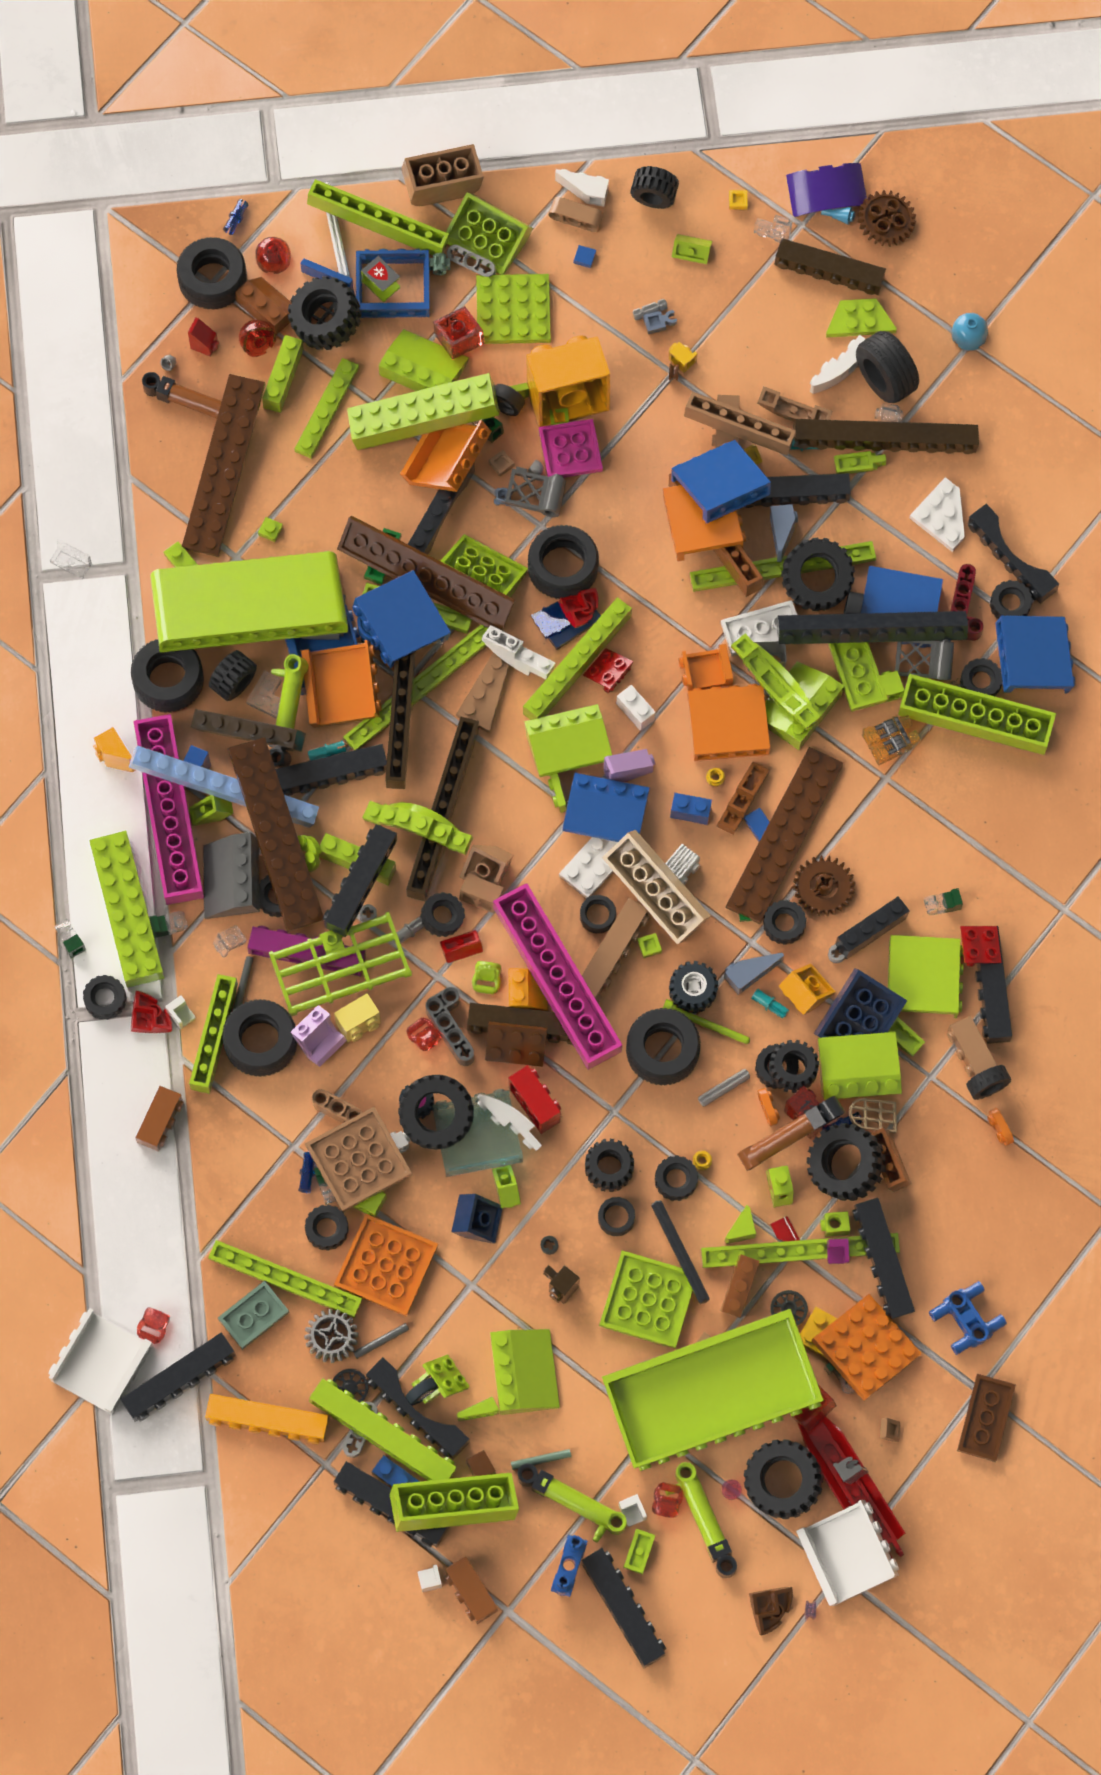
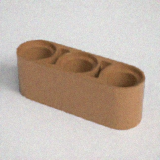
M562 197L554 198L548 213L549 217L553 220L590 232L598 230L603 218V213L599 209Z
M318 1089L312 1095L314 1108L340 1123L350 1120V1117L363 1113L359 1108L326 1090ZM318 1097H325L326 1101L320 1104L316 1102V1099ZM341 1106L343 1110L340 1113H336L333 1111V1108Z

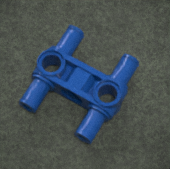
M980 1281L965 1290L953 1291L943 1299L942 1304L929 1311V1315L934 1322L948 1313L952 1314L963 1331L964 1337L950 1345L955 1355L969 1347L973 1348L982 1345L992 1337L995 1331L1007 1324L1001 1314L987 1323L984 1322L971 1303V1299L985 1291ZM952 1298H959L962 1304H953ZM974 1331H981L984 1337L981 1339L976 1338Z
M568 1535L561 1562L551 1587L552 1592L560 1596H571L576 1574L587 1546V1540L577 1535ZM571 1561L575 1564V1568L568 1571L564 1568V1563Z

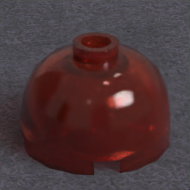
M275 236L263 239L255 250L256 263L266 273L274 272V274L285 271L289 267L291 260V250L287 242Z
M254 319L248 321L239 332V344L244 352L251 357L266 354L267 352L264 350L269 347L272 348L276 342V333L263 320Z

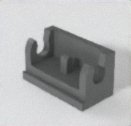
M847 1457L840 1463L833 1464L842 1480L850 1485L868 1473L866 1468L860 1465L855 1466L859 1461L853 1460L852 1457Z

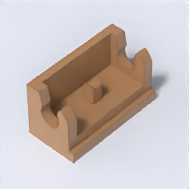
M468 873L460 889L459 900L495 913L493 901L501 897L504 887Z

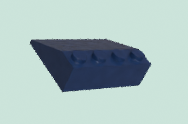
M854 968L814 1034L822 1038L888 1032L907 1000L859 969Z

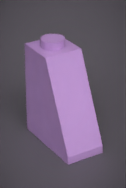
M647 749L604 757L603 771L607 779L626 782L652 773L655 761L652 754H648Z

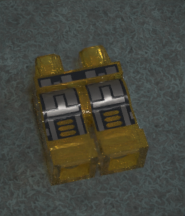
M896 715L875 726L863 728L862 736L869 749H871V753L878 766L905 752L911 751L912 746L920 741V736L916 730L909 734L905 730L912 726L909 715L900 718Z

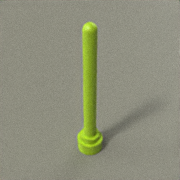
M668 999L665 1001L662 1009L677 1010V1012L679 1011L689 1017L693 1023L744 1044L750 1042L748 1036L677 1008L673 1001Z

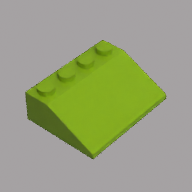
M467 192L446 233H449L448 245H458L493 262L496 266V272L504 275L526 244L534 228L478 196Z
M403 329L383 356L379 364V375L414 391H419L458 381L469 357Z
M465 534L441 560V562L510 598L528 571L527 567Z
M797 661L789 673L803 689L813 709L821 716L820 719L805 730L771 696L766 700L765 706L768 729L800 750L842 696L844 685L830 675Z
M598 704L524 721L526 737L539 777L604 762V757L612 755Z
M896 1032L818 1038L821 1095L824 1100L835 1095L837 1099L902 1094Z
M550 1329L490 1332L500 1415L560 1408Z

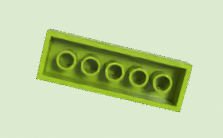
M512 1473L393 1484L390 1492L396 1532L515 1520L519 1511Z

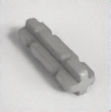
M661 299L657 301L658 303L653 302L643 306L642 309L633 310L634 319L639 320L643 318V315L667 309L666 300Z

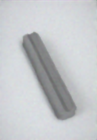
M743 1069L698 1097L699 1103L704 1107L750 1078L749 1072Z

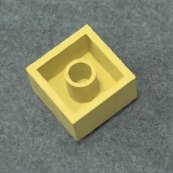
M368 993L334 1013L336 1026L342 1035L345 1036L347 1043L359 1040L363 1036L362 1034L367 1031L372 1032L376 1030L379 1024H381L380 1012Z

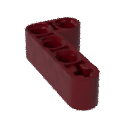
M964 564L960 567L950 611H959L955 607L960 606L964 609L962 611H966V615L968 613L976 576V569L971 564ZM965 574H969L967 581L964 580ZM959 590H966L967 593L962 594ZM967 616V640H978L982 635L984 624L978 618ZM971 627H975V628H977L979 631L974 632V631H972L970 628H971Z

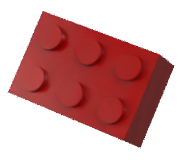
M526 1065L508 1077V1088L539 1133L543 1134L560 1123V1110L562 1108L557 1100L553 1101L551 1099L548 1087L540 1083L537 1071Z

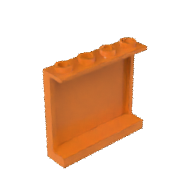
M480 420L477 426L462 424L423 434L400 475L409 485L457 492L492 431Z
M682 485L663 488V499L677 562L684 561V555L735 545H740L743 548V542H746L745 531H741L740 526H743L741 515H737L736 510L706 523L703 520V510Z
M364 640L365 643L351 646L311 652L309 649L301 651L302 658L308 662V670L304 674L309 724L314 728L380 717L379 711H382V705L377 696L380 688L378 681L376 682L375 675L378 671L376 663H373L375 648L368 640Z
M749 684L744 687L732 685L728 688L712 687L707 690L695 688L688 691L687 701L689 702L694 761L769 755V732L764 689L761 685Z

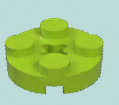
M298 835L301 849L306 852L305 861L308 870L312 872L320 865L319 854H321V848L315 838Z

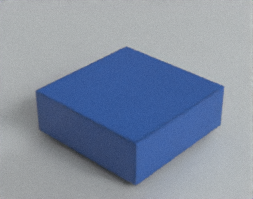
M579 245L573 263L591 268L596 250Z

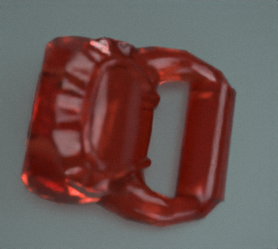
M425 1017L419 1018L406 1031L408 1038L422 1051L432 1049L441 1040V1033L435 1029L431 1020ZM427 1023L428 1027H425L416 1036L412 1035V1033Z
M147 1307L143 1318L137 1325L138 1337L143 1340L147 1339L153 1344L160 1343L165 1336L170 1316L157 1309ZM146 1326L160 1333L159 1337L142 1331V1327Z
M665 1482L658 1484L654 1491L652 1512L663 1517H677L679 1506L684 1497L681 1486ZM660 1490L677 1493L679 1496L672 1498L660 1495Z

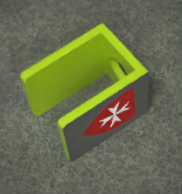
M379 256L361 270L362 282L382 302H385L400 289V285L396 282L400 278L399 275Z

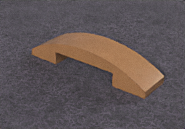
M763 386L757 404L766 410L793 422L795 419L830 420L833 411L817 405L814 408L780 396L781 392Z

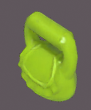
M478 961L472 978L473 989L479 993L495 994L500 987L501 965ZM477 981L495 982V987L477 985Z

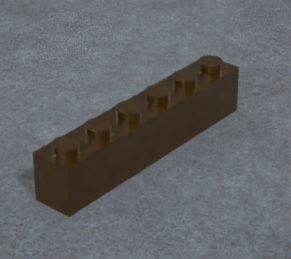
M781 238L774 265L781 269H789L798 274L810 275L818 280L824 279L835 285L841 284L852 290L858 289L869 295H879L886 268Z
M198 709L194 711L191 728L202 732L246 741L265 737L267 745L302 752L306 733L297 729Z
M470 1003L467 1030L471 1031V1033H488L489 1021L547 1028L546 1039L549 1042L559 1043V1041H566L568 1044L573 1045L554 1012Z

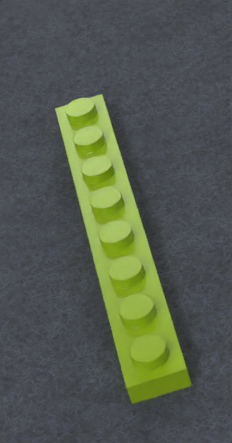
M218 1240L215 1241L208 1257L211 1261L265 1281L290 1293L335 1311L340 1310V1313H347L352 1318H355L362 1302V1298Z

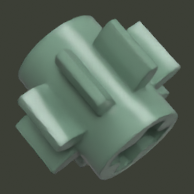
M444 253L434 254L433 258H429V270H433L435 275H445L447 270H451L450 258H446Z

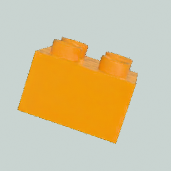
M584 335L575 336L568 340L566 345L554 348L551 345H540L534 348L530 354L526 355L529 398L539 427L551 425L549 410L553 412L555 423L565 422V413H556L555 409L568 408L569 421L610 410V371L598 336L589 339Z

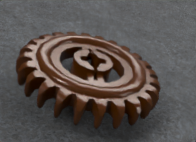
M821 855L819 861L813 857L812 864L806 860V867L800 865L801 872L796 871L795 875L798 878L793 879V882L797 884L793 886V890L799 891L794 896L796 898L801 897L798 903H805L804 909L810 907V913L816 910L818 916L822 912H824L825 916H828L829 911L835 915L836 909L843 911L842 905L849 906L846 900H853V896L850 894H854L855 889L851 887L855 886L856 882L850 881L854 877L853 874L847 875L850 868L843 869L845 862L837 865L838 858L831 862V856L829 855L827 860L824 861ZM822 874L817 878L815 888L811 890V880L815 876ZM835 883L838 884L837 893L833 897L828 899L816 897L817 895H829Z

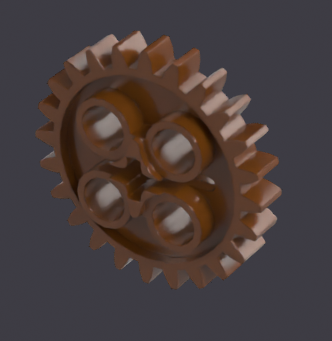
M883 190L880 195L876 191L874 196L870 194L868 199L865 198L863 204L860 205V210L857 214L859 216L857 222L861 223L859 229H865L863 235L869 234L868 240L874 238V244L881 241V245L884 246L885 242H887L889 247H891L892 242H894L897 246L899 240L904 243L905 239L909 238L911 233H913L916 220H914L916 214L913 213L915 208L909 207L910 201L904 202L905 196L900 199L899 193L894 196L892 190H890L889 194H886L885 190Z

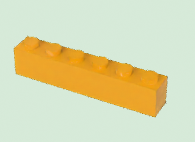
M214 1394L209 1396L205 1415L206 1421H209V1424L213 1426L226 1424L231 1429L240 1430L241 1427L248 1428L249 1432L258 1434L260 1431H264L273 1437H280L281 1434L288 1436V1439L299 1441L300 1438L308 1439L307 1442L312 1444L325 1442L329 1416L325 1414Z

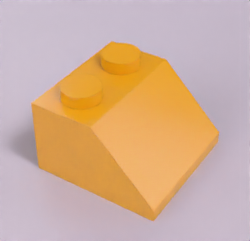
M114 727L93 738L95 742L93 748L99 762L103 761L106 767L128 772L136 771L129 768L132 756Z
M811 963L792 971L779 985L783 994L794 1003L796 1009L803 1015L816 1009L836 992Z
M508 968L509 1007L548 1011V1001L528 968Z

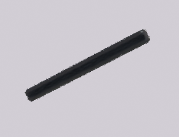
M655 1201L651 1204V1207L698 1302L705 1304L710 1300V1297L662 1201Z

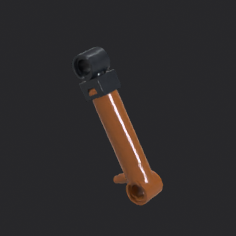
M148 372L142 377L143 389L148 396H157V399L169 403L171 401L217 419L222 401L175 383V380L165 376L160 381L159 375L155 372ZM152 382H153V383H156V384L153 385V386H149V385H148L149 383H152Z
M836 1095L832 1096L757 1143L743 1149L737 1155L746 1171H749L813 1131L840 1117L845 1111Z

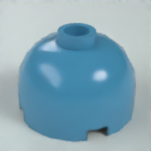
M965 313L959 316L952 327V340L961 349L968 351L978 349L987 339L988 326L986 321L975 313Z

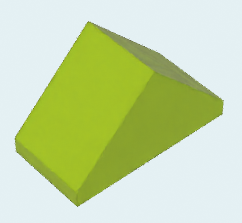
M748 1205L745 1206L725 1237L727 1244L755 1238L756 1231Z

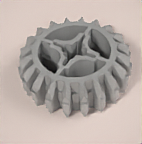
M332 1309L328 1310L329 1315H325V1312L321 1311L322 1317L319 1318L317 1314L314 1315L316 1322L309 1320L308 1323L312 1328H305V1331L310 1333L304 1336L305 1340H310L306 1343V1347H312L310 1354L317 1352L316 1359L323 1355V1362H326L328 1357H330L331 1363H334V1357H338L339 1362H341L342 1354L346 1358L349 1357L347 1350L354 1352V1347L351 1345H357L358 1341L353 1338L358 1337V1332L352 1331H355L357 1326L351 1325L353 1323L352 1318L346 1320L347 1313L340 1317V1310H337L335 1315H333ZM331 1322L328 1328L318 1329L322 1324ZM338 1323L346 1328L348 1337L343 1336V1334L337 1331ZM334 1329V1334L336 1337H332L329 1343V1338L327 1335H331V1332H333ZM315 1335L320 1336V1338L326 1341L325 1349H322L316 1343ZM345 1343L341 1348L330 1351L333 1345Z

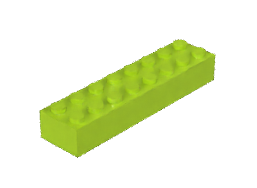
M490 373L347 408L351 438L357 450L500 415L495 385Z
M909 674L898 716L1045 755L1056 713Z
M127 831L90 839L89 842L126 987L130 988L165 979Z

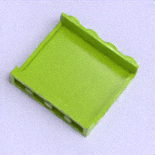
M902 935L890 936L888 988L907 1000L901 1012L954 1014V1018H957L958 1013L962 1012V1001L959 1000V994H962L963 982H959V976L963 975V964H960V957H963V948L960 945V939Z

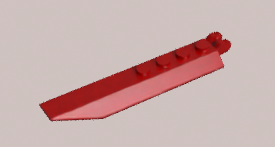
M809 1407L802 1409L803 1413L795 1417L805 1447L817 1459L823 1478L843 1510L859 1503V1500H865L866 1503L869 1502L874 1512L872 1517L874 1521H878L882 1529L880 1533L882 1539L886 1540L889 1545L892 1544L896 1554L902 1557L904 1553L897 1540L906 1533L870 1475L867 1473L850 1485L842 1480L833 1466L834 1463H840L845 1458L852 1457L853 1460L859 1461L855 1466L860 1465L865 1468L841 1429L817 1408L812 1410Z

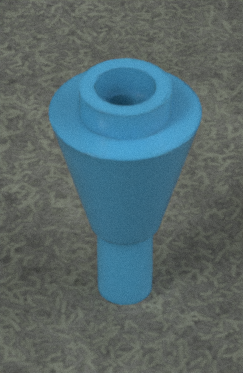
M852 207L823 210L821 215L831 216L849 225L850 222L854 221L855 211H853Z

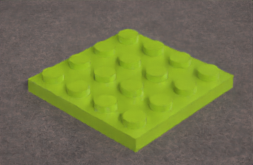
M549 274L492 275L490 277L476 275L478 344L551 343Z
M622 1250L599 1327L676 1349L693 1292L682 1268Z

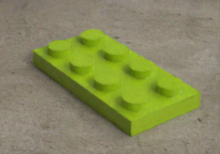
M868 642L828 643L841 684L844 685V692L851 712L887 702L888 698Z

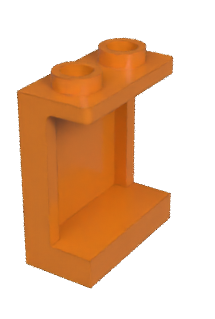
M721 644L718 649L691 654H686V651H682L681 658H678L679 667L684 670V675H682L683 686H687L688 691L695 688L705 690L733 684V674L726 644Z

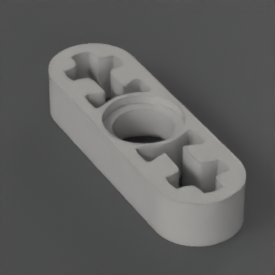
M452 245L447 250V257L451 261L477 274L490 277L496 273V266L493 262L458 245ZM458 249V253L464 256L462 263V258L458 256H455V258H453L454 255L451 254L452 251H456ZM471 256L476 258L474 266H468L467 259ZM480 262L486 267L490 264L492 271L485 274V270L479 267Z
M365 1402L370 1407H372V1411L374 1413H378L377 1407L374 1403ZM351 1429L343 1444V1451L347 1457L355 1458L361 1453L366 1439L357 1435ZM353 1435L356 1439L362 1441L360 1443L357 1440L355 1444L357 1451H352V1453H349V1448H347V1446H351L353 1444L354 1439L351 1438V1436Z

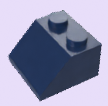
M459 1194L451 1232L467 1239L495 1244L503 1208H501L500 1204L478 1194Z

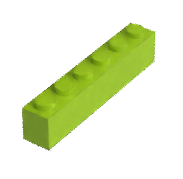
M217 975L189 1082L191 1090L207 1094L211 1092L223 1046V1026L232 1011L238 987L237 978Z

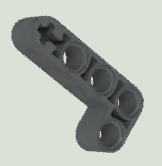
M448 987L427 1000L426 1014L458 1063L462 1066H469L474 1061V1050L449 1013L459 1005V992L454 987ZM448 995H454L456 999L454 1001H448L446 1000V997ZM432 1005H437L440 1007L437 1011H431L429 1009ZM446 1020L450 1024L447 1027H442L440 1022ZM457 1036L460 1038V1041L453 1043L450 1041V1038ZM462 1047H463L464 1053H465L466 1055L469 1054V1057H468V1058H466V1056H462V1050H461Z

